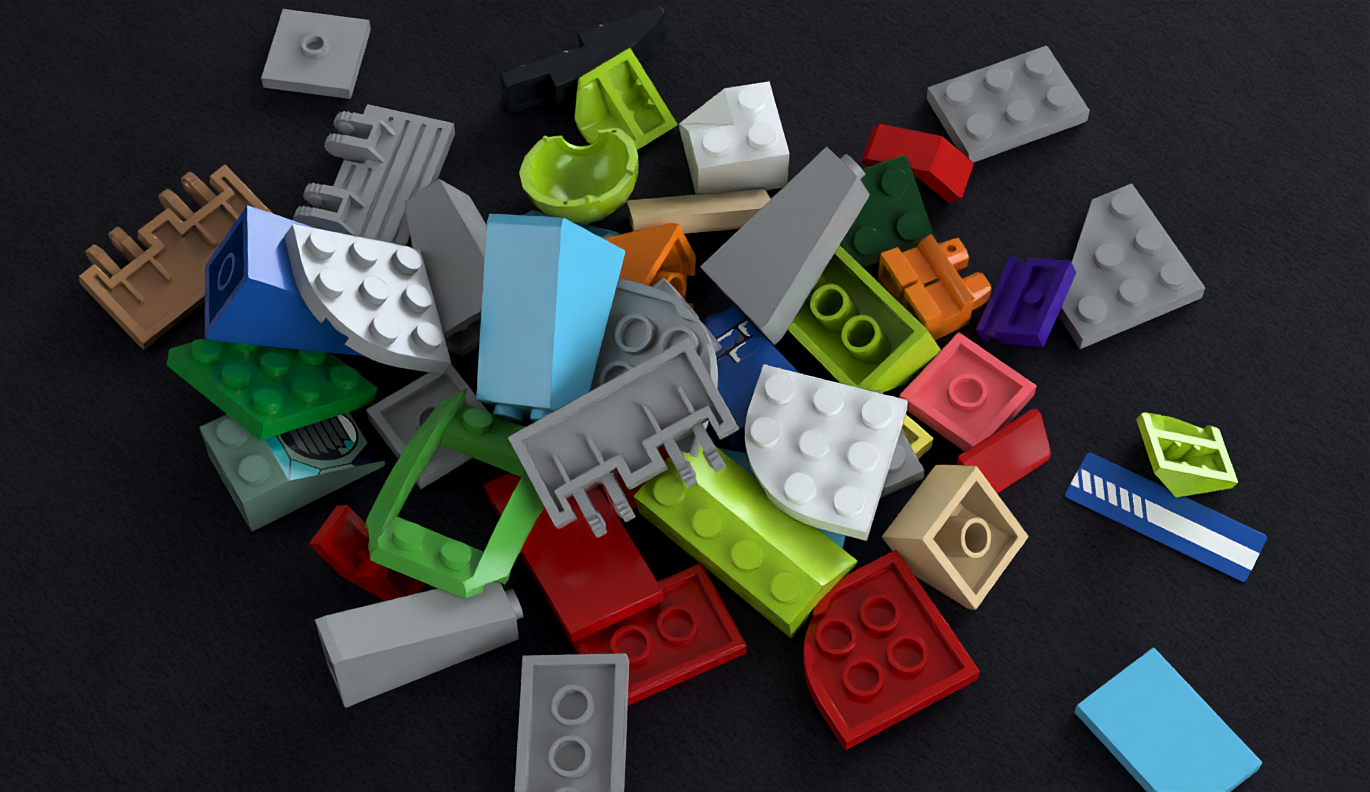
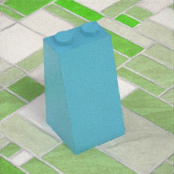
M489 213L486 229L476 400L495 407L494 416L509 421L522 422L523 416L528 415L531 421L536 422L589 392L625 250L565 218Z

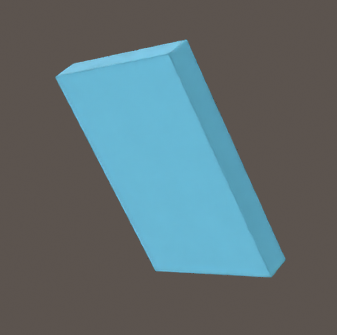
M1154 647L1077 704L1074 711L1147 792H1231L1258 771L1262 765L1260 759Z

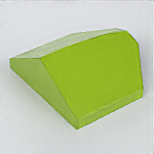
M628 48L578 79L574 121L580 133L589 144L594 143L598 138V130L619 128L634 140L636 149L639 150L678 125L631 48Z
M1143 412L1136 419L1155 475L1176 498L1230 489L1238 483L1218 428L1208 425L1203 429L1173 417Z

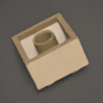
M935 465L882 535V538L891 550L899 552L916 577L972 610L977 609L1029 537L977 466Z

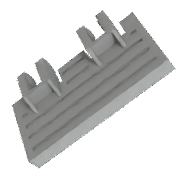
M367 104L363 114L350 113L349 111L339 112L333 125L336 126L335 128L338 131L347 135H340L339 133L330 134L325 141L324 147L329 154L338 158L342 157L345 160L333 186L319 185L318 183H309L306 186L303 197L308 203L312 204V206H317V208L299 206L296 209L293 220L321 230L411 247L412 241L404 201L438 179L455 136L454 123Z
M686 338L514 433L508 439L555 527L560 529L578 519L567 498L574 496L593 533L599 538L607 533L606 523L600 512L595 509L587 494L588 491L604 483L613 500L612 504L617 514L627 522L636 516L614 477V472L619 471L629 490L668 469L658 451V448L664 445L684 483L689 488L698 483L696 473L690 462L685 460L676 442L694 433L703 448V455L711 468H714L715 472H718L726 466L705 430L703 423L709 420L720 440L736 432L739 428L690 339Z

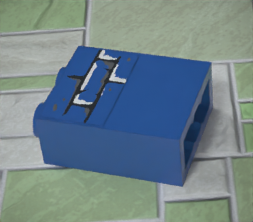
M734 304L721 314H711L702 323L710 330L722 347L721 350L715 353L718 367L717 390L738 425L739 430L720 440L709 421L706 431L719 448L742 452L746 449V416L763 364L796 373L799 372Z

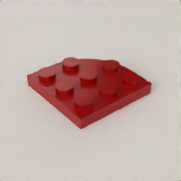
M897 550L857 569L839 580L816 605L806 631L803 647V669L806 684L815 705L845 751L976 681L980 672Z

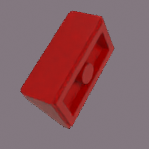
M1031 409L959 455L957 465L977 466L998 494L1049 461L1051 452L1041 413L1037 409Z

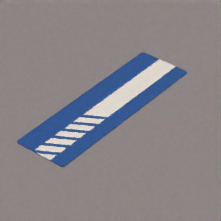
M1091 452L1087 453L1065 493L1066 498L1242 582L1247 580L1267 540L1265 534L1184 496L1176 498L1169 489Z

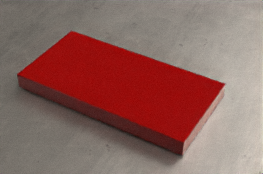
M508 473L483 484L485 495L499 519L522 478L513 473ZM599 486L591 489L587 494L595 509L600 512L606 523V534L599 538L595 536L574 496H571L567 500L578 519L557 529L544 507L520 551L521 557L571 643L664 600L662 588Z

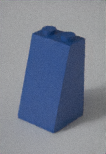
M247 205L205 265V338L221 342L364 356L345 345L349 338L338 332L327 318L322 323L317 320L307 307L296 286L284 236L292 224L310 228L314 227Z

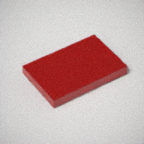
M702 563L657 581L663 590V601L574 643H571L567 636L576 655L627 654L629 659L628 706L746 654L747 646Z

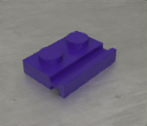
M1009 256L975 329L981 341L988 342L990 338L999 339L1000 343L1044 347L1076 275L1072 262L1040 258H1028L1026 262L1018 261L1014 256Z

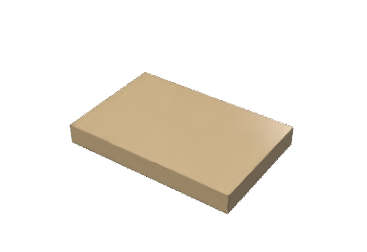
M765 189L629 200L627 201V209L633 232L668 223H676L680 225L683 233L686 234L740 229L771 199Z

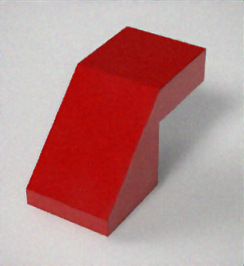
M878 124L873 127L861 159L865 166L869 167L907 154L914 178L918 177L949 204L962 198L974 163L943 136L884 124Z
M348 505L337 506L309 542V545L340 576L384 601L417 594L426 584L370 561L368 528H365L366 523Z

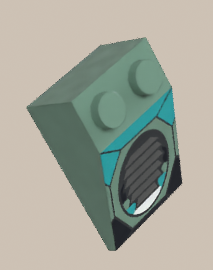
M354 411L261 441L227 414L199 427L209 458L251 532L385 466L383 457Z

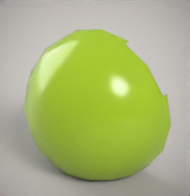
M619 128L598 130L596 141L582 147L567 143L562 135L553 137L543 136V139L539 140L524 157L519 172L522 187L530 201L549 217L565 218L576 225H588L602 221L623 206L634 189L638 176V153L635 142Z

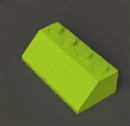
M840 245L787 329L841 384L873 392L880 390L881 393L906 384L941 351L929 331Z
M700 446L697 458L683 454L685 460L689 461L692 465L698 482L689 488L684 483L671 457L667 458L665 464L668 469L649 479L634 495L639 513L695 560L702 563L707 570L788 637L793 639L812 617L818 602L839 580L851 572L858 564L857 560L816 527L804 524L782 512L766 497V492L757 479L716 446L715 448L726 466L718 472H715L714 468H711L703 455L702 446Z

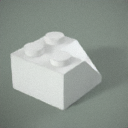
M770 82L724 88L679 123V130L695 194L753 189L770 190L783 188L787 185L790 154Z

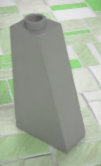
M828 147L823 149L700 266L713 283L774 345L786 333L870 196L860 180L866 175L861 167L849 155L845 154L842 158H839Z
M438 179L404 201L412 246L421 250L447 349L463 357L479 347L487 225L469 195Z
M494 581L484 585L483 593L467 599L438 588L326 615L315 619L327 665L343 705L346 708L518 640L517 620L523 618V612L514 590L504 591L502 584Z

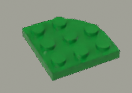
M198 339L192 343L170 348L167 366L259 441L374 404L377 387L361 376L357 370L328 352Z

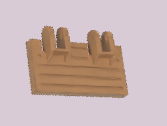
M226 164L210 175V184L219 193L218 196L192 172H188L182 177L181 183L183 187L202 207L196 213H193L170 189H166L159 194V200L166 210L138 230V239L147 248L145 252L120 227H116L109 232L108 235L114 247L130 262L123 269H120L107 253L94 244L86 250V255L93 265L79 275V283L143 351L205 302V265L245 207L248 205L272 213Z

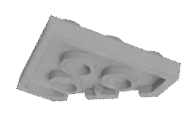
M1132 183L1092 199L1072 260L1076 275L1058 317L1079 349H1082L1202 298L1205 290L1204 285Z

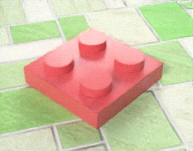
M958 332L908 385L899 398L908 400L907 411L965 452L1008 425L1034 396L1036 385Z

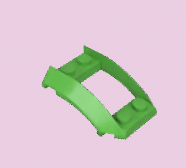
M467 388L441 401L415 433L387 478L368 515L365 525L369 533L368 549L370 561L463 599L483 593L484 585L498 581L506 584L510 577L511 569L530 531L545 507L508 439L509 436L526 426L518 425L501 417L494 416L484 409L465 404ZM440 445L522 477L508 501L484 552L416 523L397 517L413 486Z

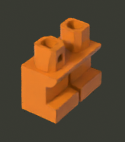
M930 234L922 239L916 248L901 253L899 248L896 247L880 255L878 282L929 331L934 340L970 324L972 310L988 302L992 290L991 284L983 273L977 272L963 279L958 274V270L967 267L969 260L967 249L959 238L938 244L933 235Z

